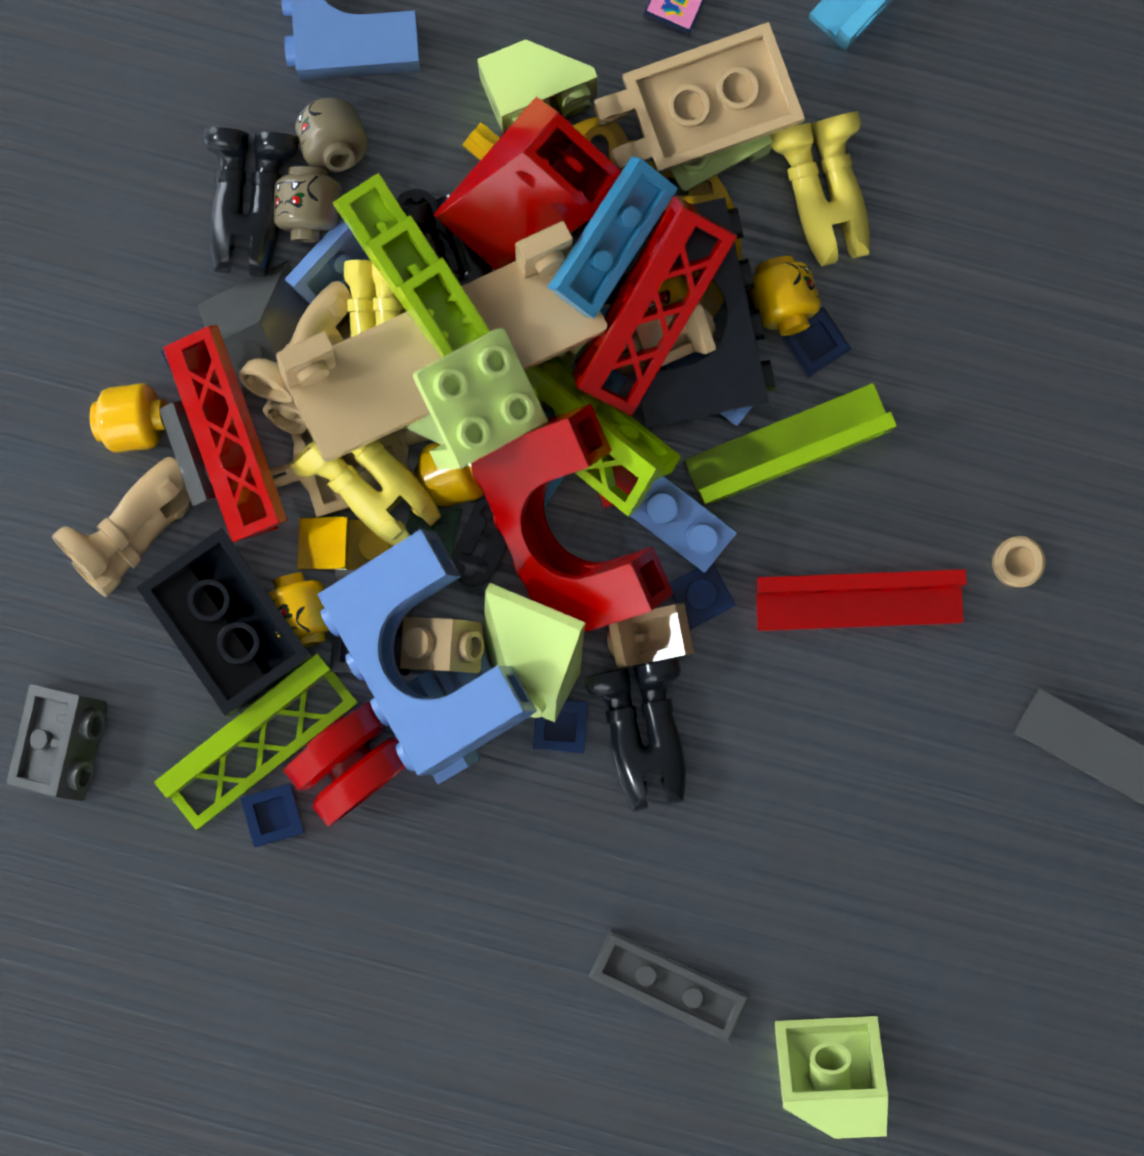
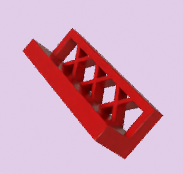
M674 195L606 312L604 319L607 323V329L600 336L590 340L573 369L571 375L577 388L632 416L737 237L736 234L699 214L691 203ZM695 227L719 238L709 256L691 262L688 261L684 245ZM680 254L682 264L672 267ZM701 269L694 281L692 271ZM685 274L689 291L683 301L662 307L658 290L664 280ZM653 300L656 309L646 312ZM675 314L667 326L665 317ZM659 319L663 335L657 346L636 352L632 335L637 326ZM627 345L630 354L620 357ZM648 359L643 370L641 371L639 362ZM633 364L637 380L626 398L603 387L613 369Z
M218 324L206 326L163 347L233 543L268 534L277 530V525L288 520Z
M966 569L758 577L755 580L757 632L962 624V587L966 585Z

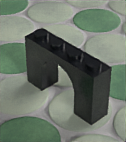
M725 197L692 204L699 214L734 232L737 236L736 239L744 238L738 208L728 209ZM666 210L663 211L621 277L627 276ZM695 227L684 245L688 261L691 262L709 256L719 238ZM735 241L712 278L726 304L727 325L724 335L716 350L699 362L657 372L641 400L647 429L765 404L769 402L767 392L776 390L770 359L760 361L756 341L765 339L759 309L749 311L745 290L755 289L749 259L738 260ZM680 254L673 266L682 264Z

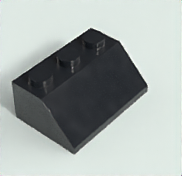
M223 528L136 587L225 716H232L273 688L311 657Z

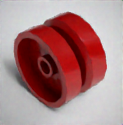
M371 700L345 718L342 716L315 736L306 745L307 748L283 769L284 773L299 791L312 789L328 776L332 779L333 782L315 797L312 808L328 827L350 813L405 768L396 751V745L399 743L397 737H390L372 751L367 746L386 729V726L382 724L374 713Z

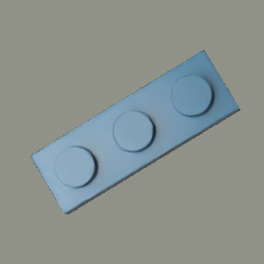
M631 157L547 288L583 316L594 319L678 188L643 159Z

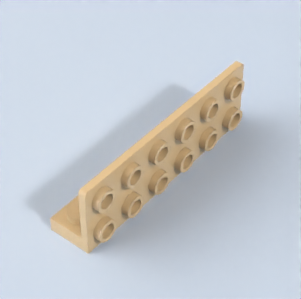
M564 221L516 242L515 262L461 286L490 332L499 328H503L506 331L524 371L600 336L607 329V323L600 311L594 319L585 317L547 288L572 249L573 238ZM408 312L333 346L325 331L276 353L280 374L325 462H331L431 415L413 378V374L441 357Z

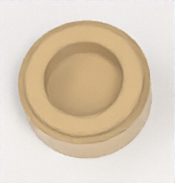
M1015 536L1003 541L996 548L992 558V567L996 577L1003 584L1012 588H1023L1035 583L1042 576L1046 563L1045 555L1040 545L1033 539L1025 536Z

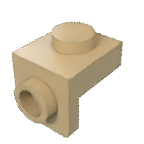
M683 299L668 303L662 307L681 302ZM698 302L661 367L694 352L708 354L716 350L712 337L715 334L714 321L709 311L700 302ZM675 314L665 317L667 326ZM659 319L637 326L632 335L636 352L657 346L663 335ZM648 359L640 361L642 370L645 364L647 363Z
M684 603L655 608L650 612L609 625L607 643L611 654L615 657L618 668L694 654Z
M403 618L400 669L463 673L480 672L481 657L484 652L482 622L443 618Z

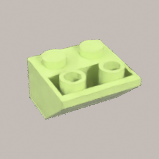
M526 39L477 59L480 81L503 134L535 97L541 99L557 112H562L564 118L577 115L592 106L590 100L597 97L598 76L594 67Z

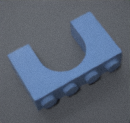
M281 0L283 16H292L293 35L284 37L287 67L296 66V72L300 81L421 72L418 21L415 10L350 14L334 8L325 0Z
M422 529L317 594L324 606V609L321 610L324 623L335 636H341L349 651L345 656L349 668L360 681H366L374 696L370 701L374 713L382 724L391 726L399 741L396 745L399 758L408 770H415L418 776L435 775L538 712L512 666L497 665L457 691L438 699H431L419 694L401 676L394 655L395 637L401 621L414 606L461 577L437 532Z

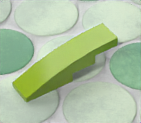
M379 173L333 202V205L369 259L441 358L490 332L443 257L441 259L437 257L411 215L406 216Z

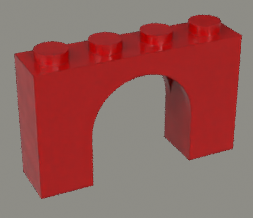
M591 403L547 419L548 422L471 463L473 477L485 494L493 512L494 524L503 535L514 560L515 572L524 582L532 601L585 622L584 632H588L650 612L674 594L653 546L613 560L591 562L569 553L559 544L549 529L545 517L544 499L550 481L588 468L611 452L609 443Z

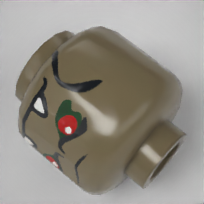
M321 98L311 102L299 113L295 122V134L298 136V143L303 157L310 167L328 169L329 174L340 173L354 167L363 158L367 150V135L359 114L351 103L340 98Z
M310 166L288 168V175L279 178L275 184L274 223L282 230L291 232V241L318 243L322 239V233H327L335 228L341 218V215L333 205V202L341 197L342 188L340 183L336 179L329 177V171L325 168Z

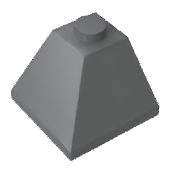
M288 260L269 269L265 277L254 276L196 305L205 327L218 324L243 396L251 393L239 379V372L249 360L256 358L277 362L276 353L282 351L290 343L298 322L310 305L284 280L292 271Z

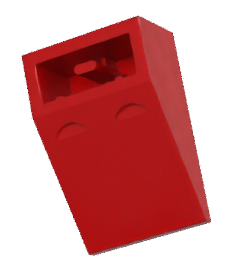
M535 97L433 216L492 268L498 270L516 261V242L564 221L569 233H571L591 219L622 171L559 112L538 97Z

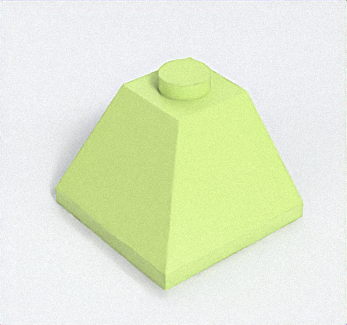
M489 583L485 590L483 640L493 668L497 665L512 666L538 711L530 717H543L555 722L581 672L585 622Z
M878 1016L775 1021L783 1108L834 1139L887 1136L888 1090Z

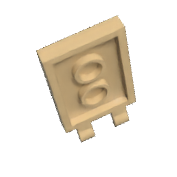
M769 22L624 73L622 80L626 90L594 100L595 106H593L600 126L616 122L635 112L644 138L612 149L613 154H611L614 165L622 171L630 158L636 157L643 159L646 163L653 161L656 171L660 174L801 124L805 120Z

